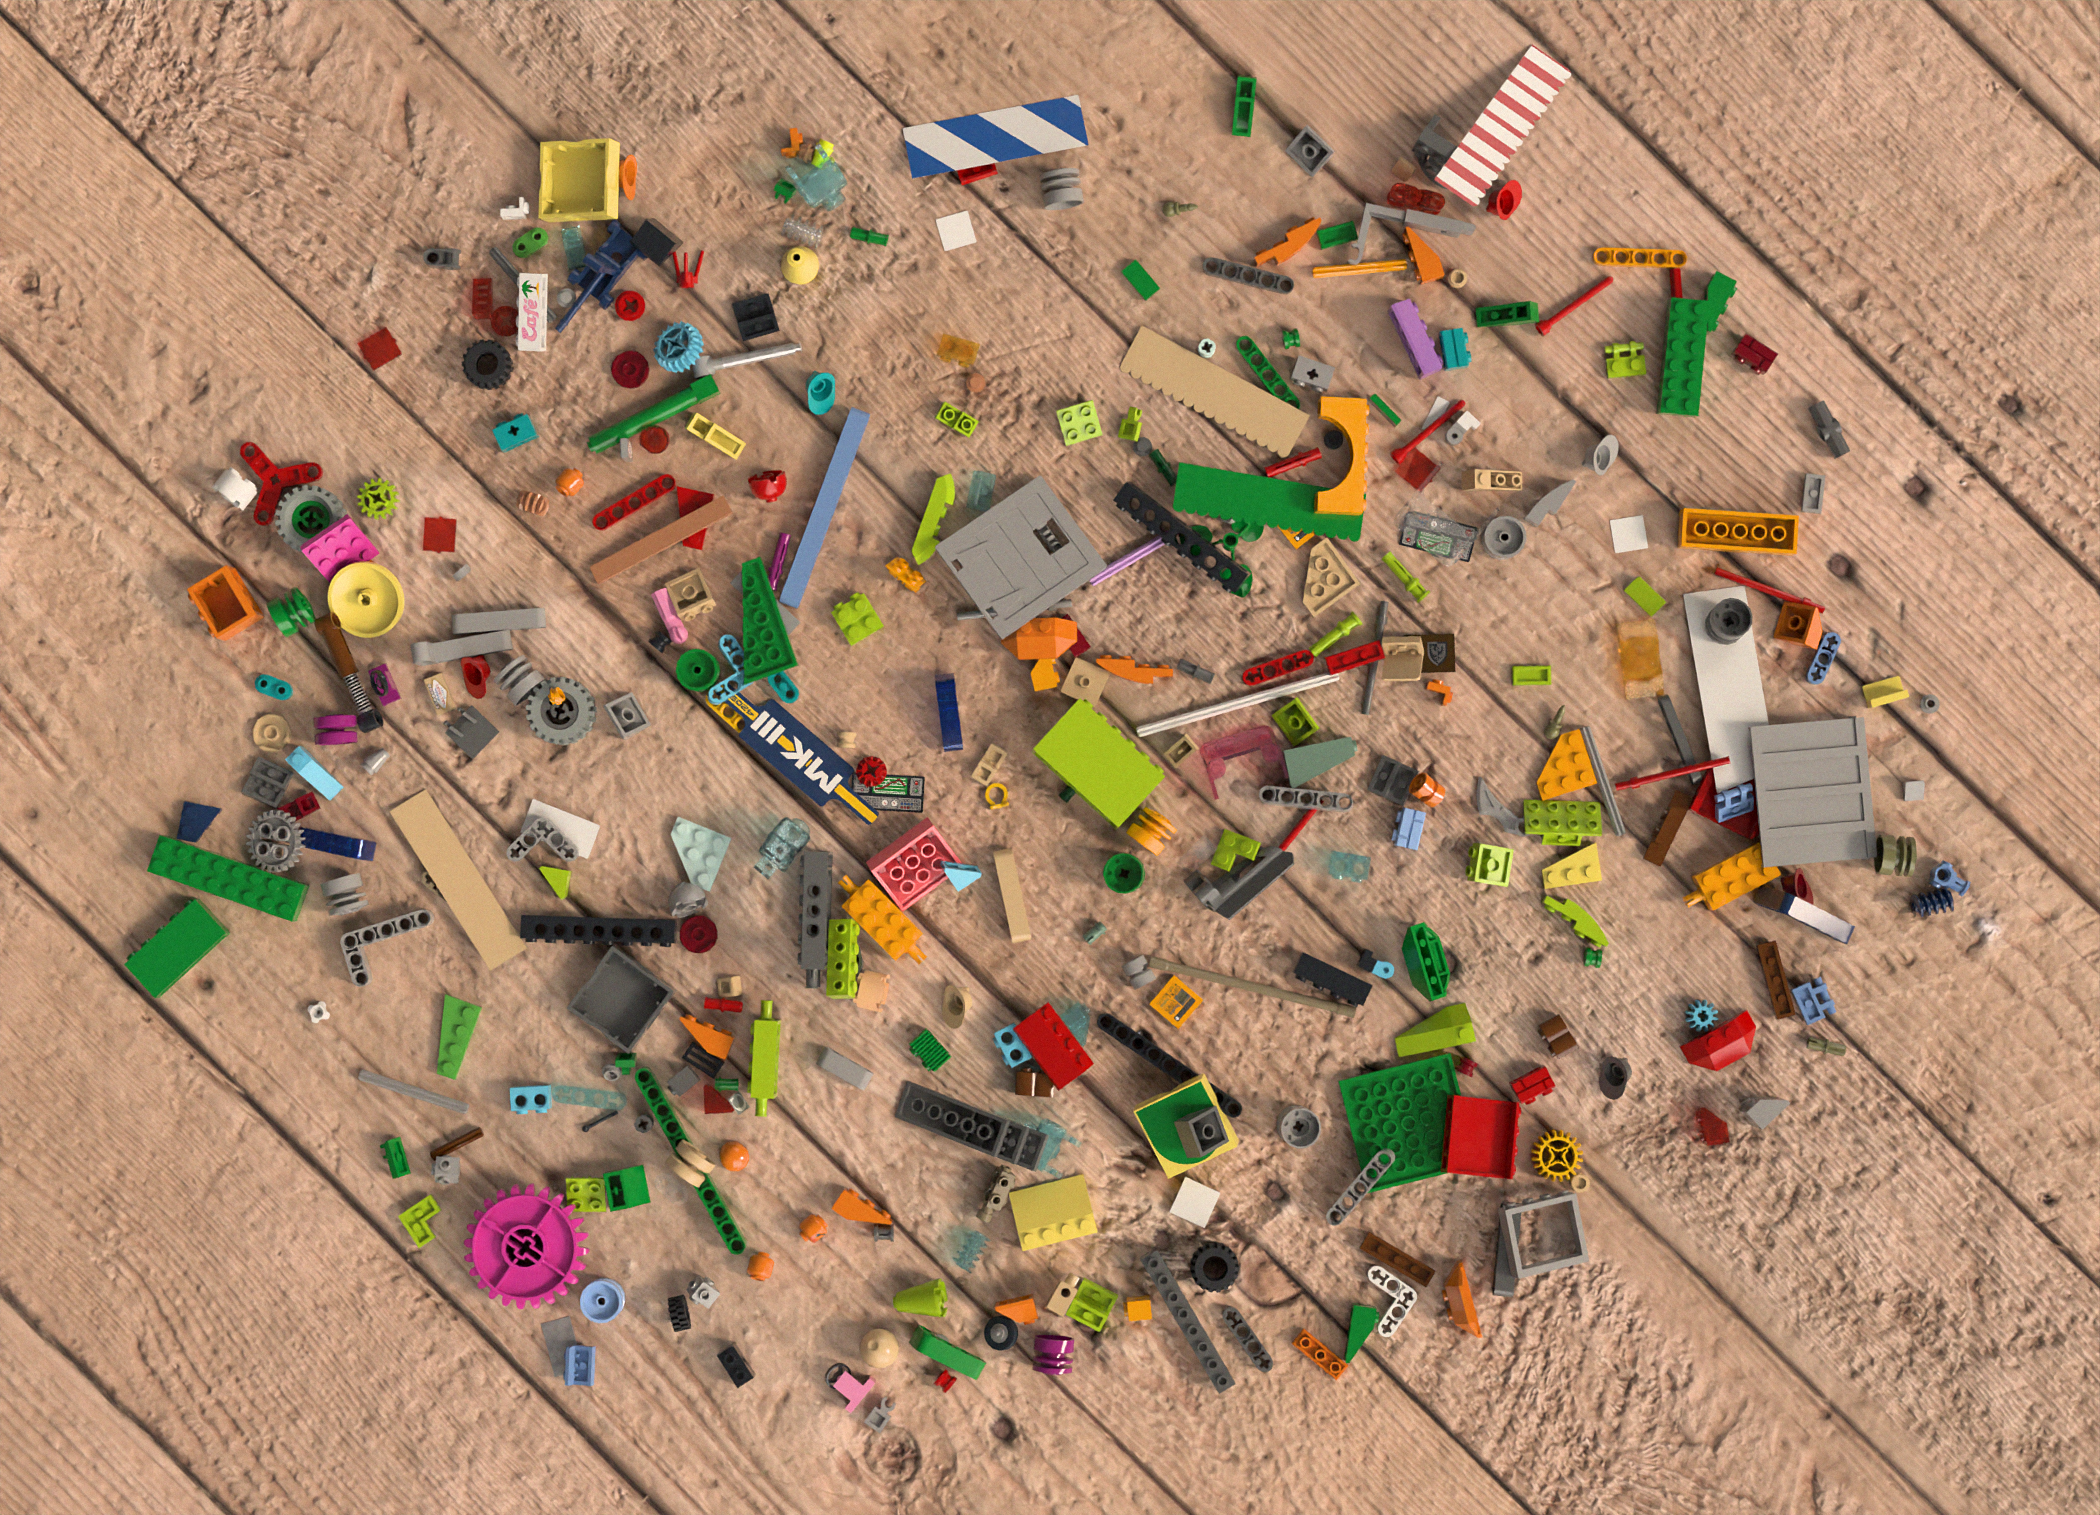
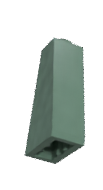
M1346 737L1282 751L1290 788H1295L1355 756V751H1358L1356 741L1352 740V737Z

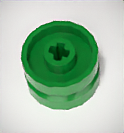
M688 650L677 661V679L684 687L691 691H708L716 685L720 677L719 662L712 654L705 650ZM696 667L701 668V672L699 674L694 672L696 670Z

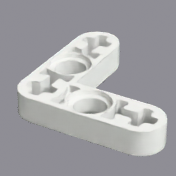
M1373 1265L1367 1271L1369 1280L1395 1298L1377 1325L1378 1332L1382 1336L1390 1337L1416 1302L1417 1294L1413 1288L1381 1266ZM1373 1270H1380L1379 1274L1385 1278L1383 1285L1379 1284L1382 1280L1378 1277L1372 1278L1373 1274L1371 1272ZM1389 1280H1395L1397 1282V1288L1395 1290H1389L1387 1288V1282ZM1409 1291H1411V1296L1413 1298L1411 1300L1407 1299L1404 1303L1405 1305H1408L1407 1308H1405L1402 1304L1397 1303L1399 1299L1401 1302H1403V1300L1405 1299L1403 1295L1404 1292L1409 1293ZM1394 1307L1402 1308V1315L1400 1317L1392 1315ZM1388 1315L1392 1320L1397 1321L1396 1324L1391 1322L1389 1325L1391 1331L1382 1332L1383 1328L1381 1326L1383 1324L1387 1325L1390 1321L1387 1319Z

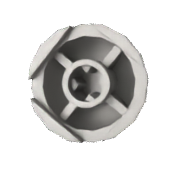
M682 882L677 884L676 888L671 892L668 903L672 916L674 917L676 914L677 918H682L698 913L696 909L701 906L704 909L708 904V900L704 891L699 886Z

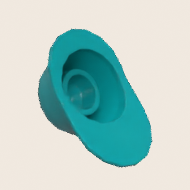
M813 371L805 383V389L808 393V406L812 413L822 415L827 413L834 404L835 378L828 372L819 373Z

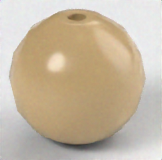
M882 1328L873 1329L867 1332L861 1339L859 1346L860 1355L870 1367L877 1369L888 1367L893 1364L898 1356L899 1343L894 1334L889 1330Z

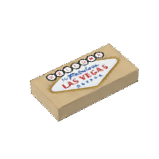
M443 673L424 679L438 716L456 709Z

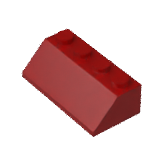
M1049 1002L1038 1008L1013 1028L1016 1035L1058 1091L1094 1065L1093 1061Z

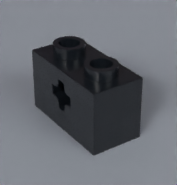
M736 1342L717 1354L718 1359L737 1388L755 1377V1372Z

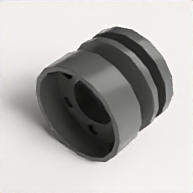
M1728 598L1722 600L1708 613L1705 619V629L1708 636L1718 644L1729 645L1735 643L1749 631L1752 625L1753 616L1751 610L1745 602L1739 599Z

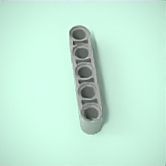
M545 608L451 615L453 635L546 628Z
M1264 786L1259 791V798L1266 805L1343 813L1349 812L1353 808L1352 797L1345 793ZM1265 791L1273 792L1272 799H1263V793ZM1287 792L1291 793L1292 800L1284 802L1282 795ZM1305 794L1312 797L1311 802L1308 804L1301 802V797ZM1324 796L1331 799L1330 804L1327 806L1320 804V799ZM1343 798H1347L1350 801V805L1346 808H1342L1339 805L1340 800Z
M1385 1148L1379 1151L1326 1214L1329 1224L1337 1226L1342 1223L1395 1160V1154L1391 1149ZM1381 1154H1386L1389 1157L1388 1163H1384L1381 1160ZM1369 1168L1376 1170V1177L1369 1175ZM1358 1182L1364 1185L1365 1190L1363 1192L1357 1189L1356 1184ZM1345 1197L1352 1199L1353 1204L1351 1206L1345 1203ZM1333 1211H1337L1340 1214V1220L1333 1218Z

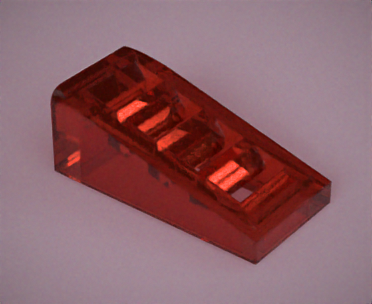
M492 278L473 279L472 315L476 320L494 318ZM478 286H488V288L478 289ZM478 294H487V296H478ZM478 302H487V304H478Z

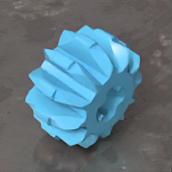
M1703 999L1702 1003L1699 1000H1695V1006L1693 1004L1688 1005L1692 1010L1685 1011V1014L1690 1015L1685 1021H1692L1689 1025L1690 1028L1696 1026L1697 1032H1700L1702 1028L1707 1032V1025L1712 1028L1715 1027L1711 1021H1718L1717 1017H1713V1014L1718 1013L1716 1009L1711 1010L1714 1006L1713 1003L1707 1005V1000ZM1698 1013L1705 1014V1018L1700 1019Z

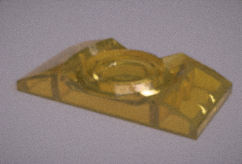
M1655 619L1616 623L1625 699L1664 695L1663 671L1660 662L1659 639Z

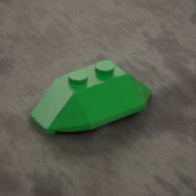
M1425 922L1408 927L1401 949L1412 986L1429 1002L1446 997L1450 972L1439 936Z

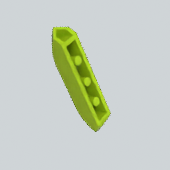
M951 473L938 478L933 488L912 548V553L918 565L932 556L935 552V546L940 542L933 538L939 535L941 526L938 525L940 518H945L948 509L945 507V504L953 505L955 497V486Z

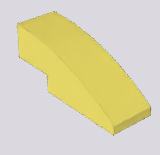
M696 412L693 413L685 426L686 430L736 460L746 445L742 440Z

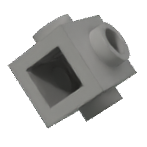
M449 1155L436 1156V1164L432 1163L431 1175H435V1182L443 1185L449 1183L458 1184L460 1158Z
M700 1275L691 1280L686 1289L690 1295L689 1299L696 1305L701 1303L708 1309L720 1295V1292L710 1278L707 1276L703 1278Z

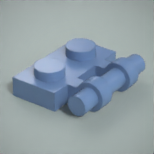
M1751 783L1737 785L1735 789L1729 791L1726 789L1714 796L1715 801L1718 803L1715 804V818L1718 823L1754 810V797L1749 792L1753 790Z
M1821 977L1814 979L1816 984L1814 988H1812L1810 982L1791 989L1806 1025L1825 1018L1822 1010L1826 1008L1829 1015L1836 1013L1835 1003L1833 999H1830L1826 990L1828 987L1826 983H1823ZM1820 993L1823 999L1821 1004H1819L1815 994Z

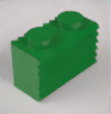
M927 1028L909 1043L911 1053L915 1057L919 1055L923 1059L922 1065L928 1071H937L952 1057Z

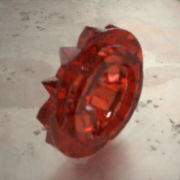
M501 306L495 309L490 319L492 329L501 336L514 335L518 332L516 318L519 315L518 311L510 306ZM500 315L505 318L512 315L509 320L512 327L507 324L500 327L503 322Z

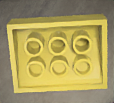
M1083 1174L1009 1192L1022 1251L1097 1233Z

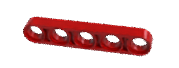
M664 474L596 514L592 520L593 526L599 531H605L673 491L676 487L675 478L672 475ZM665 478L672 479L673 484L670 488L662 486V481ZM650 487L656 490V495L653 498L646 496V490ZM633 497H637L640 501L639 506L636 508H632L629 505V501ZM616 507L623 509V515L619 518L613 516V510ZM599 517L606 518L607 523L604 527L597 526L596 520Z

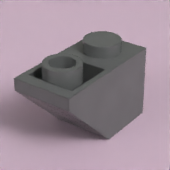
M688 1065L667 1081L669 1084L668 1089L674 1096L677 1094L680 1097L701 1079Z

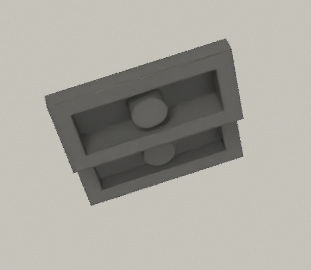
M1383 755L1367 790L1401 806H1405L1410 795L1409 785L1420 771Z
M258 756L241 793L277 810L294 773Z

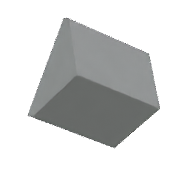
M1308 125L1303 128L1285 150L1311 177L1333 157L1335 152Z
M632 692L603 706L623 740H627L651 726Z

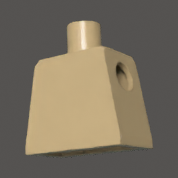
M1069 1273L1065 1281H1059L1046 1302L1044 1309L1059 1318L1063 1317L1078 1291L1074 1287L1079 1278ZM1063 1289L1068 1292L1066 1297L1061 1295Z

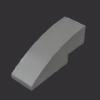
M1576 481L1566 482L1549 492L1532 507L1524 520L1538 527L1547 512L1555 515Z

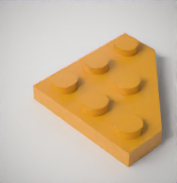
M1580 729L1559 736L1536 781L1542 801L1597 784Z

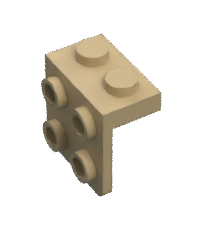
M1421 636L1383 637L1382 646L1385 658L1382 680L1418 681L1421 676L1424 656Z

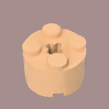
M869 970L859 973L857 984L860 985L858 992L855 993V998H853V1003H857L858 1008L882 1012L883 1009L880 1008V1005H885L889 983H886V978L890 979L889 975Z

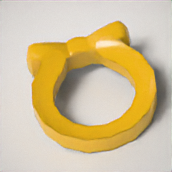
M999 783L989 785L985 792V798L991 805L989 809L993 810L1009 806V802H1006L1008 798L1006 787ZM994 787H999L1004 792V797L1000 804H995L989 797V792Z

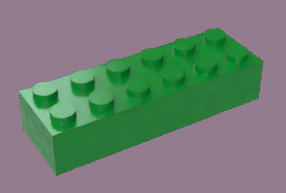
M1673 297L1667 300L1656 414L1693 418L1699 416L1710 301Z

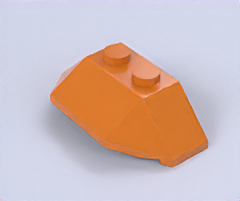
M1033 618L1006 638L1001 639V644L1019 660L1057 659L1077 642V622L1060 618Z
M1458 1260L1443 1284L1444 1290H1441L1444 1302L1447 1301L1449 1308L1446 1309L1448 1319L1477 1338H1482L1464 1265L1461 1260Z

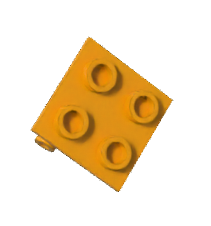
M897 556L885 565L889 573L895 578L898 577V581L902 580V584L905 583V587L911 592L917 593L921 588L920 586L926 582L923 575L913 570L903 558Z

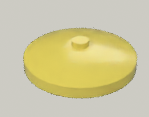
M360 561L347 565L334 576L328 590V605L330 612H335L339 617L341 627L345 631L358 637L372 638L387 633L398 623L404 610V594L399 581L387 568L374 562Z

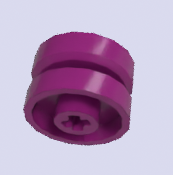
M334 714L313 718L315 729L326 730V732L314 735L315 745H340L358 742L357 732L345 731L346 728H353L357 725L356 715Z

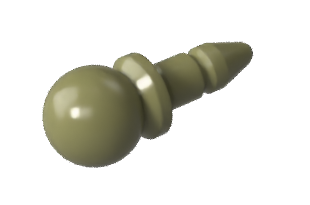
M1167 202L1163 205L1162 211L1165 216L1173 217L1180 215L1181 212L1197 209L1198 205Z
M1565 705L1558 709L1554 719L1550 720L1549 725L1545 727L1544 734L1548 739H1555L1559 736V728L1562 727L1560 723L1563 718L1562 716L1565 714Z

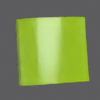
M1084 1277L1065 1315L1100 1332L1118 1298V1294Z

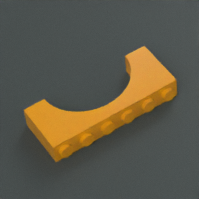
M1324 396L1318 399L1317 418L1327 420L1340 429L1348 443L1350 462L1344 479L1337 487L1315 494L1314 513L1359 516L1366 510L1364 492L1367 490V481L1364 480V473L1367 472L1368 463L1365 461V454L1368 452V442H1365V437L1369 432V424L1366 423V416L1369 415L1367 399Z

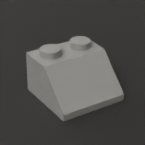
M1748 1097L1741 1103L1742 1107L1739 1111L1754 1127L1763 1130L1790 1102L1774 1097H1752L1751 1099Z

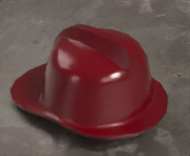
M1797 868L1795 873L1781 878L1780 882L1784 892L1812 905L1814 904L1811 888L1801 868Z

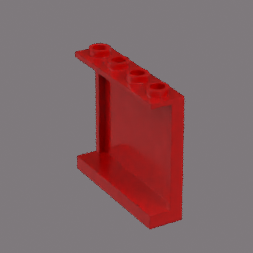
M1713 768L1706 769L1688 810L1748 840H1753L1754 837L1757 838L1759 835L1754 779L1742 783L1743 785L1751 783L1753 790L1749 792L1754 797V810L1718 823L1715 818V804L1718 803L1715 801L1714 796L1718 794Z
M1447 1095L1441 1172L1513 1180V1176L1516 1173L1514 1161L1518 1152L1516 1138L1519 1135L1518 1118L1521 1115L1520 1102Z

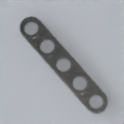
M1214 257L1207 258L1203 263L1204 273L1212 277L1283 295L1290 294L1294 288V282L1288 276ZM1210 261L1215 262L1217 265V269L1213 272L1206 269V264ZM1232 266L1235 269V274L1227 276L1224 272L1226 267ZM1251 271L1254 275L1253 280L1246 281L1243 278V273ZM1270 276L1272 284L1269 286L1263 285L1262 277ZM1284 280L1289 281L1291 284V288L1287 291L1280 288V283Z
M1668 694L1658 697L1659 706L1684 767L1696 764ZM1700 771L1687 774L1692 785L1702 781Z

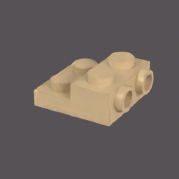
M700 568L665 583L681 621H691L696 617V614L700 612L708 613L713 610V606H716Z

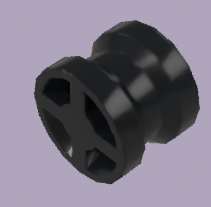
M659 630L655 632L653 638L648 640L662 654L665 651V647L672 643Z

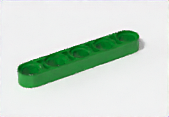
M1248 336L1240 337L1236 343L1237 351L1270 394L1284 402L1289 400L1295 401L1297 404L1296 408L1299 409V400L1254 341ZM1247 340L1250 343V348L1242 350L1239 347L1240 341ZM1259 355L1262 359L1261 364L1253 365L1251 357ZM1270 370L1273 373V378L1268 381L1265 380L1262 376L1264 371ZM1277 385L1285 388V393L1281 396L1276 395L1274 392V388Z

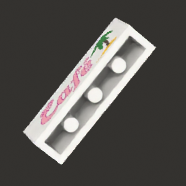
M519 273L517 278L519 296L517 297L516 304L519 308V315L516 318V325L518 327L516 345L518 350L546 351L548 274Z

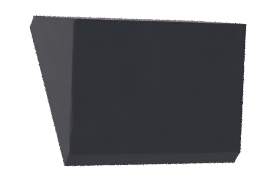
M655 218L644 221L630 243L660 267L683 244V241Z

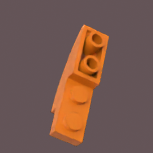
M1312 217L1304 222L1305 225L1299 228L1297 225L1287 230L1288 233L1284 237L1285 243L1282 240L1273 245L1274 248L1268 251L1266 249L1258 251L1253 260L1256 267L1273 259L1278 266L1297 254L1314 236L1321 224V218L1315 219Z
M1100 655V659H1096V664L1104 670L1132 682L1153 684V677H1173V669H1169V665H1157V668H1150L1149 664H1138V668H1135V660H1131V656H1119V659H1112L1110 655Z

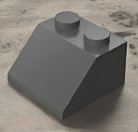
M1217 1106L1187 1114L1174 1122L1187 1158L1203 1157L1229 1142Z

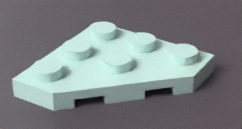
M678 817L671 836L691 884H695L710 892L732 838Z

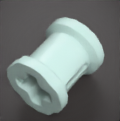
M1208 338L1201 341L1198 346V353L1201 357H1212L1216 349L1214 341ZM1204 344H1207L1208 347H1211L1208 353L1206 352V350H1202L1204 348Z

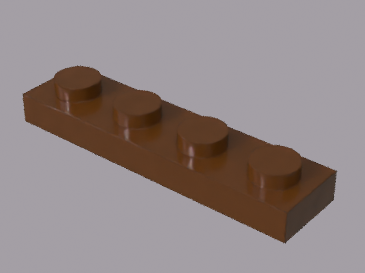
M1776 940L1756 945L1775 1019L1779 1020L1796 1015Z
M1369 1231L1359 1247L1364 1252L1426 1288L1436 1272L1433 1268Z

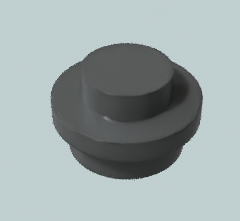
M1140 437L1138 442H1134L1133 450L1138 456H1147L1152 450V443L1148 438Z

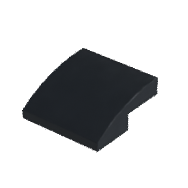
M769 292L732 303L743 341L780 331Z

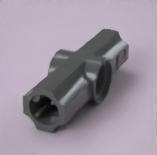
M1823 400L1809 407V412L1817 424V432L1820 438L1826 442L1834 459L1850 452L1841 434L1842 428L1837 419L1831 415L1825 401Z

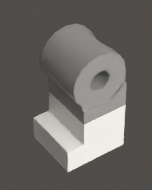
M1466 411L1446 433V442L1452 446L1458 445L1470 427L1475 430L1481 423Z

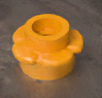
M559 687L550 688L548 698L551 703L562 704L565 700L563 691Z

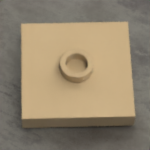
M1075 658L1060 692L1076 700H1079V698L1082 700L1086 699L1095 708L1110 672L1082 659Z

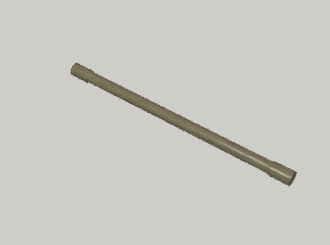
M1151 956L1148 966L1335 1012L1347 1017L1354 1018L1356 1012L1355 1006L1335 1003L1206 971Z

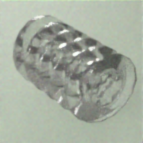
M792 214L790 218L785 220L781 231L782 236L787 232L788 238L794 235L795 241L801 238L802 244L808 241L810 247L814 244L816 249L819 247L823 236V225L816 229V223L814 222L809 226L808 219L804 223H802V217L794 220L795 214Z

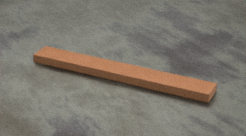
M721 496L590 566V569L597 583L601 584L733 514L725 496Z

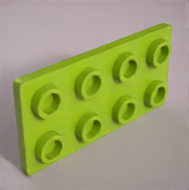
M1523 801L1525 834H1542L1541 845L1580 846L1582 836H1602L1600 802Z

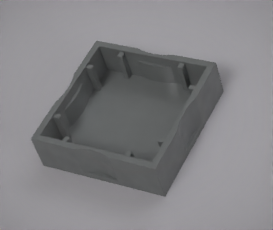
M614 945L598 964L589 981L582 986L570 1002L567 1009L587 1024L599 1029L606 1038L629 1054L634 1050L677 990Z

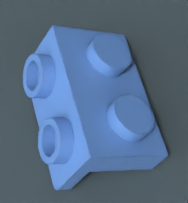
M571 1345L566 1347L564 1353L566 1363L563 1373L565 1386L594 1385L596 1346Z

